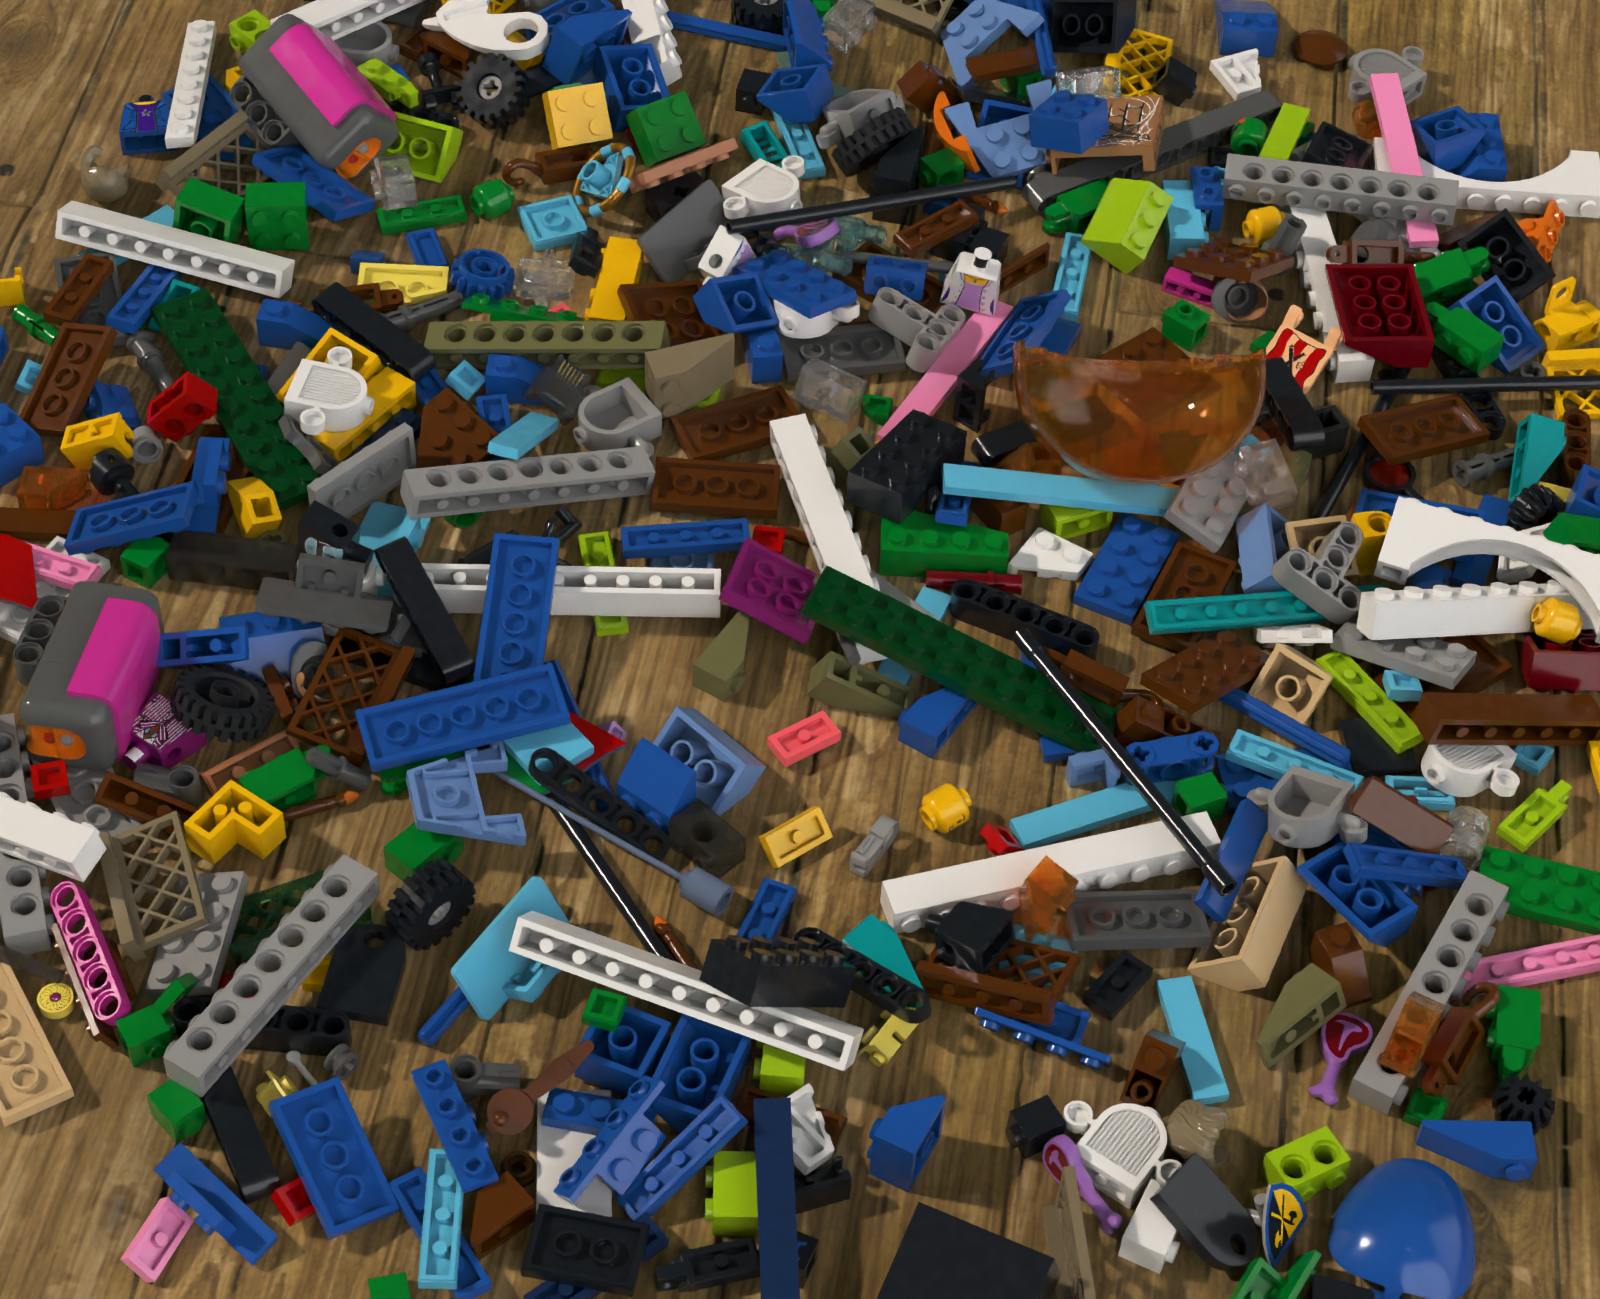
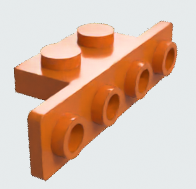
M1556 200L1549 201L1542 218H1525L1516 221L1547 264L1552 259V252L1555 244L1558 243L1559 233L1565 225L1564 212L1559 210Z

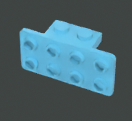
M373 502L360 525L359 544L375 550L405 536L416 553L418 548L422 546L424 536L431 524V517L410 519L404 507ZM374 553L376 567H380ZM385 577L384 586H379L377 595L394 599L393 590Z
M533 876L527 881L451 969L452 977L482 1020L488 1021L492 1019L508 999L533 1003L535 999L541 996L544 988L555 975L562 971L508 951L517 919L523 914L535 911L569 924L567 917L541 877Z

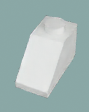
M1150 1179L1122 1237L1118 1256L1160 1274L1166 1261L1171 1264L1173 1263L1181 1243L1175 1240L1177 1230L1150 1200L1153 1194L1160 1188L1158 1181Z

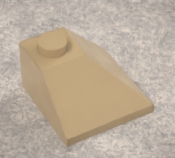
M1346 515L1286 522L1284 525L1290 549L1295 547L1302 548L1314 556L1323 539L1342 522L1347 521ZM1355 557L1343 578L1359 575Z
M1277 643L1248 694L1306 725L1334 677L1317 662L1291 646Z

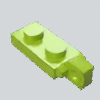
M375 57L356 66L378 94L387 101L392 102L397 99L409 109L419 105V91L415 86Z
M1561 779L1550 791L1544 788L1536 789L1499 824L1496 834L1524 853L1564 814L1568 807L1565 802L1569 799L1568 795L1572 786Z

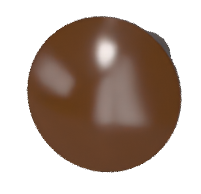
M1325 30L1305 31L1295 38L1293 45L1295 50L1294 58L1296 60L1318 65L1325 71L1333 70L1335 64L1341 62L1348 52L1347 45L1341 37Z

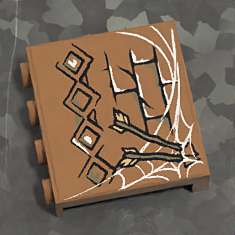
M1163 95L1105 98L1107 99L1109 131L1082 154L1046 149V163L1051 164L1052 175H1057L1061 158L1142 155L1143 170L1155 171L1165 122Z

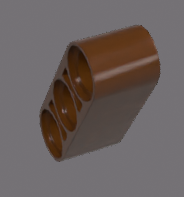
M1577 408L1568 409L1563 414L1561 422L1565 423L1564 435L1567 437V441L1563 451L1556 457L1557 483L1559 486L1572 489L1583 464L1590 467L1592 464L1590 416L1585 411Z

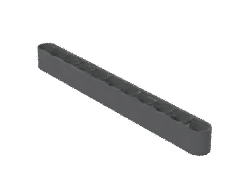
M1264 90L1163 129L1155 171L1143 170L1142 155L1090 157L1059 169L1057 175H1052L1051 172L1029 181L1022 190V197L1040 216H1044L1045 207L1056 203L1058 195L1103 178L1108 182L1113 178L1139 180L1208 153L1209 147L1230 144L1234 124L1240 119L1246 117L1260 119L1269 129L1273 127L1283 104L1270 91Z

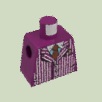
M156 692L137 714L130 732V750L123 756V761L133 771H135L139 763L143 764L144 762L172 768L208 744L207 738H205L206 733L202 732L200 735L192 732L193 727L188 729L183 727L182 721L178 722L174 718L175 714L171 713V701Z

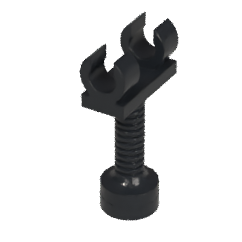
M433 52L422 54L418 58L417 64L421 74L428 76L432 89L421 90L423 107L436 110L435 106L437 104L451 102L453 110L462 109L459 105L461 101L457 98L456 92L461 91L457 84L443 86L439 76L441 63L438 55Z

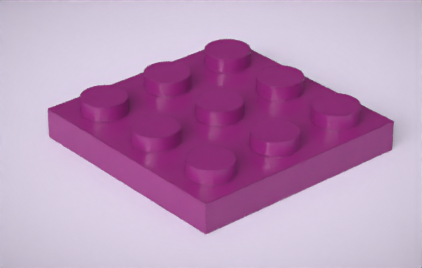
M746 537L718 599L727 603L730 607L756 618L759 622L781 631L789 638L806 644L816 622L801 615V612L815 587L813 579L818 574Z

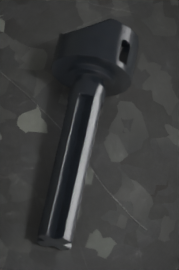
M108 448L94 456L90 482L99 493L107 496L116 494L119 498L140 494L130 482L135 473L134 467L119 450ZM111 458L113 459L115 464H112L110 462ZM172 532L155 535V537H161L169 543L170 548L171 544L177 541V537Z

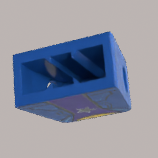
M142 95L138 98L137 102L124 105L119 129L123 155L178 151L177 148H166L165 134L170 113L165 101H154L152 96Z

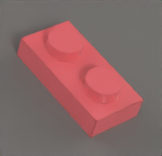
M822 710L768 736L767 746L786 768L841 741V731Z

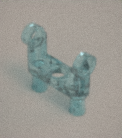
M837 217L835 219L838 222L840 231L827 241L810 248L786 244L781 245L777 249L786 251L791 256L805 261L806 264L823 271L825 274L832 272L847 276L852 271L853 262L850 257H842V251H852L862 241L881 245L887 238V230L884 226L867 224L866 221L859 217ZM837 239V247L834 251V244Z

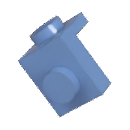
M1103 749L1079 752L1073 756H1068L1065 778L1069 787L1101 780L1104 788L1107 789L1116 786L1117 780L1120 779V769Z

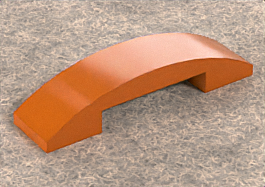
M943 90L938 93L934 104L933 118L936 129L944 147H949L965 163L964 169L976 173L980 171V168L965 135L963 134L953 139L950 132L955 127L945 116L944 108L951 105Z

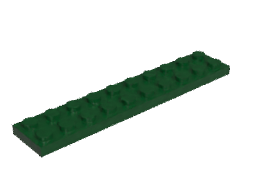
M205 288L152 306L151 314L186 372H191L217 388L218 408L214 418L226 437L230 438L232 447L250 476L260 479L274 491L280 511L308 501L307 485L322 475L314 471L307 458L291 442L284 438L278 423L284 416V408L208 289Z
M826 565L806 601L801 615L1078 753L1102 749L1039 670ZM1076 689L1110 732L1113 733L1115 715L1120 710Z

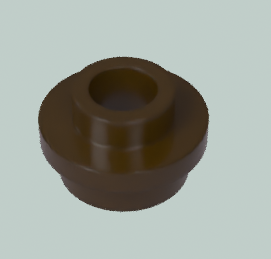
M514 1151L508 1154L502 1161L500 1175L508 1171L522 1187H526L537 1176V1164L526 1152ZM516 1169L525 1171L520 1174L512 1173Z

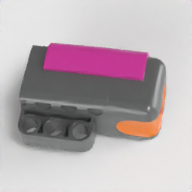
M285 14L279 17L239 60L238 66L242 70L243 75L231 87L229 93L230 100L238 110L242 109L249 116L248 123L262 140L275 148L293 143L297 145L300 142L322 168L328 170L335 169L343 178L351 180L362 176L398 137L399 128L395 122L396 114L331 37L293 14Z
M79 581L74 584L68 597L47 595L37 600L13 650L17 678L22 685L27 686L20 702L19 714L21 719L29 724L31 733L26 746L34 760L46 763L65 759L66 766L100 771L112 767L114 763L123 759L131 743L130 732L137 714L149 701L161 667H157L160 636L161 633H164L160 603L153 593L141 588Z

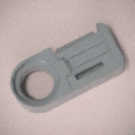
M884 814L881 815L858 848L852 851L849 871L865 878L893 843L899 831L900 823Z

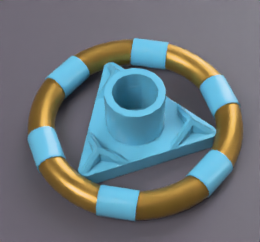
M624 143L606 145L592 155L581 168L573 186L572 196L582 216L597 217L606 213L626 193L632 182L636 167V157L631 147ZM607 158L605 164L602 165L600 162ZM623 158H624L625 168H624L623 175H622L621 178H620L621 169H622V164H623ZM584 192L587 195L605 200L587 207L582 195Z

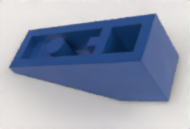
M265 298L256 317L259 345L289 350L292 349L297 341L305 344L312 350L328 329L332 327L319 315L295 303Z
M770 327L740 332L752 384L782 381L783 353L775 328Z
M488 355L485 372L486 395L506 393L508 403L577 408L581 382L573 390L577 380L569 387L573 378L566 385L569 379L568 376L562 382L566 375H562L558 379L561 373H558L555 377L556 371L526 358L515 355Z
M248 626L161 633L157 667L179 670L188 669L189 666L193 665L199 667V664H207L210 667L212 664L222 665L249 660Z
M948 687L921 697L910 709L905 708L900 714L897 725L900 726L898 741L932 759L976 707L978 702Z
M1422 1120L1415 1138L1417 1146L1492 1178H1506L1510 1181L1530 1179L1538 1161L1531 1122Z

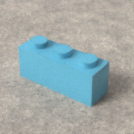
M1163 180L1161 189L1174 198L1162 222L1166 259L1174 260V255L1186 252V248H1198L1201 243H1209V233L1204 231L1206 213L1201 212L1200 209H1195L1191 180Z

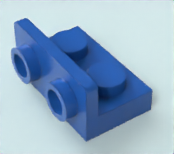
M1206 166L1191 167L1189 174L1195 209H1200L1206 213L1208 231H1220L1224 200L1218 167Z
M870 255L866 265L864 293L877 295L880 288L889 287L911 300L921 301L928 263Z

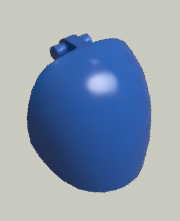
M1399 1158L1386 1161L1374 1167L1361 1177L1348 1192L1331 1219L1328 1230V1247L1332 1257L1347 1272L1384 1286L1383 1292L1368 1288L1374 1292L1375 1299H1404L1400 1297L1402 1293L1427 1299H1456L1468 1290L1472 1282L1476 1264V1241L1468 1204L1457 1182L1446 1171L1432 1163L1419 1159Z

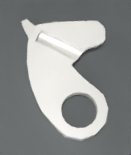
M449 0L436 12V17L424 19L422 22L423 27L426 29L446 32L454 40L471 49L485 54L494 53L497 56L501 53L512 60L531 59L541 54L550 41L548 23L541 15L529 11L489 14L488 5L492 0ZM519 29H531L537 32L536 36L527 42L514 43L507 40V37L512 32Z

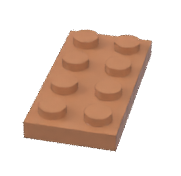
M735 137L705 146L634 173L632 182L628 187L630 193L657 186L661 182L678 178L690 171L704 168L708 164L730 158L728 152L738 149Z

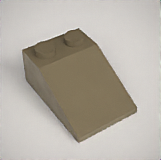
M733 333L644 352L645 395L662 413V418L689 411L699 402L734 379L735 337Z

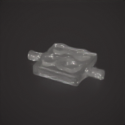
M546 249L543 253V258L518 259L513 284V296L535 299L536 305H540L542 301L543 306L547 305L548 298L554 301L573 300L577 273L568 266L569 261L555 259L556 252L551 249L550 254L549 249Z

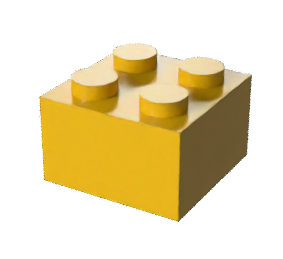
M603 82L552 90L542 94L552 150L585 144L591 145L613 139Z

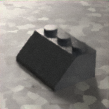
M1050 0L1048 31L1053 53H1119L1135 28L1137 0Z

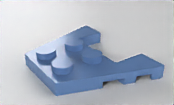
M975 0L940 32L955 79L961 91L966 94V89L978 84L975 83L966 68L967 58L977 57L982 54L1012 25L1027 38L1045 21L1043 17L1036 11L997 0Z
M1051 79L1026 85L1032 111L1051 97ZM969 102L944 108L945 116L954 125L959 136L965 135L974 157L990 178L1020 175L1031 172L1040 165L1048 167L1046 163V149L1031 146L1029 114L976 128Z
M503 741L491 743L490 748L478 751L476 748L464 751L463 757L451 761L443 758L407 770L406 783L417 830L518 846L526 845L527 835L521 813L485 816L475 776L478 773L507 771L508 759Z

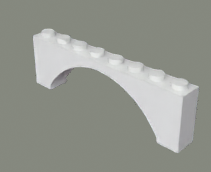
M1374 137L1369 158L1370 170L1390 172L1383 138ZM1570 150L1568 158L1556 168L1533 178L1511 182H1489L1465 178L1440 169L1419 157L1423 176L1459 180L1456 209L1501 212L1506 208L1509 212L1544 215L1549 201L1556 200L1559 210H1562L1565 216L1600 217L1599 152Z
M1398 496L1373 576L1405 585L1406 579L1417 571L1452 557L1488 554L1517 559L1547 573L1572 594L1583 608L1596 632L1595 642L1600 643V554L1580 550L1574 545H1562L1552 542L1540 535L1518 532L1510 526L1491 524L1476 516L1468 517L1454 513L1445 507L1437 508L1430 506L1415 498Z

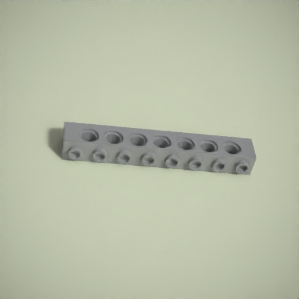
M1228 153L1222 194L1225 199L1452 226L1457 207L1459 180Z
M639 446L519 458L516 461L507 459L405 469L403 471L400 494L409 518L419 519L648 495L651 493L656 472L645 447Z
M14 713L0 715V791L8 794L14 800L25 804V802H29V798L35 797L32 777H25V772L31 771L28 751H21V746L27 744L24 725L17 726ZM0 852V916L9 958L51 950L50 935H54L51 926L55 924L53 913H46V907L51 906L49 886H42L41 879L48 878L47 869Z
M345 854L335 864H330L316 886L309 888L304 893L299 905L291 913L289 912L283 916L275 932L269 938L266 937L260 942L256 953L247 963H242L237 968L233 979L225 988H220L216 991L209 1006L201 1014H197L192 1018L184 1034L178 1040H174L168 1045L163 1056L167 1077L203 1097L380 894L378 873ZM226 1021H231L228 1024H221ZM203 1047H208V1049L206 1050H198Z
M1470 870L1355 1074L1348 1094L1349 1097L1388 1116L1394 1104L1399 1107L1401 1106L1409 1090V1087L1405 1085L1409 1077L1413 1079L1417 1077L1423 1065V1060L1420 1058L1423 1050H1428L1437 1034L1434 1030L1438 1023L1442 1024L1451 1007H1454L1449 1004L1453 997L1459 999L1467 985L1468 980L1463 977L1467 970L1474 973L1482 957L1478 950L1481 945L1489 946L1496 931V928L1492 927L1494 921L1502 922L1510 906V903L1505 901L1509 887L1474 870ZM1429 990H1434L1438 992V994L1432 993ZM1413 1016H1419L1424 1020H1418ZM1399 1042L1405 1043L1410 1047L1401 1046ZM1383 1069L1391 1070L1395 1074L1386 1073Z

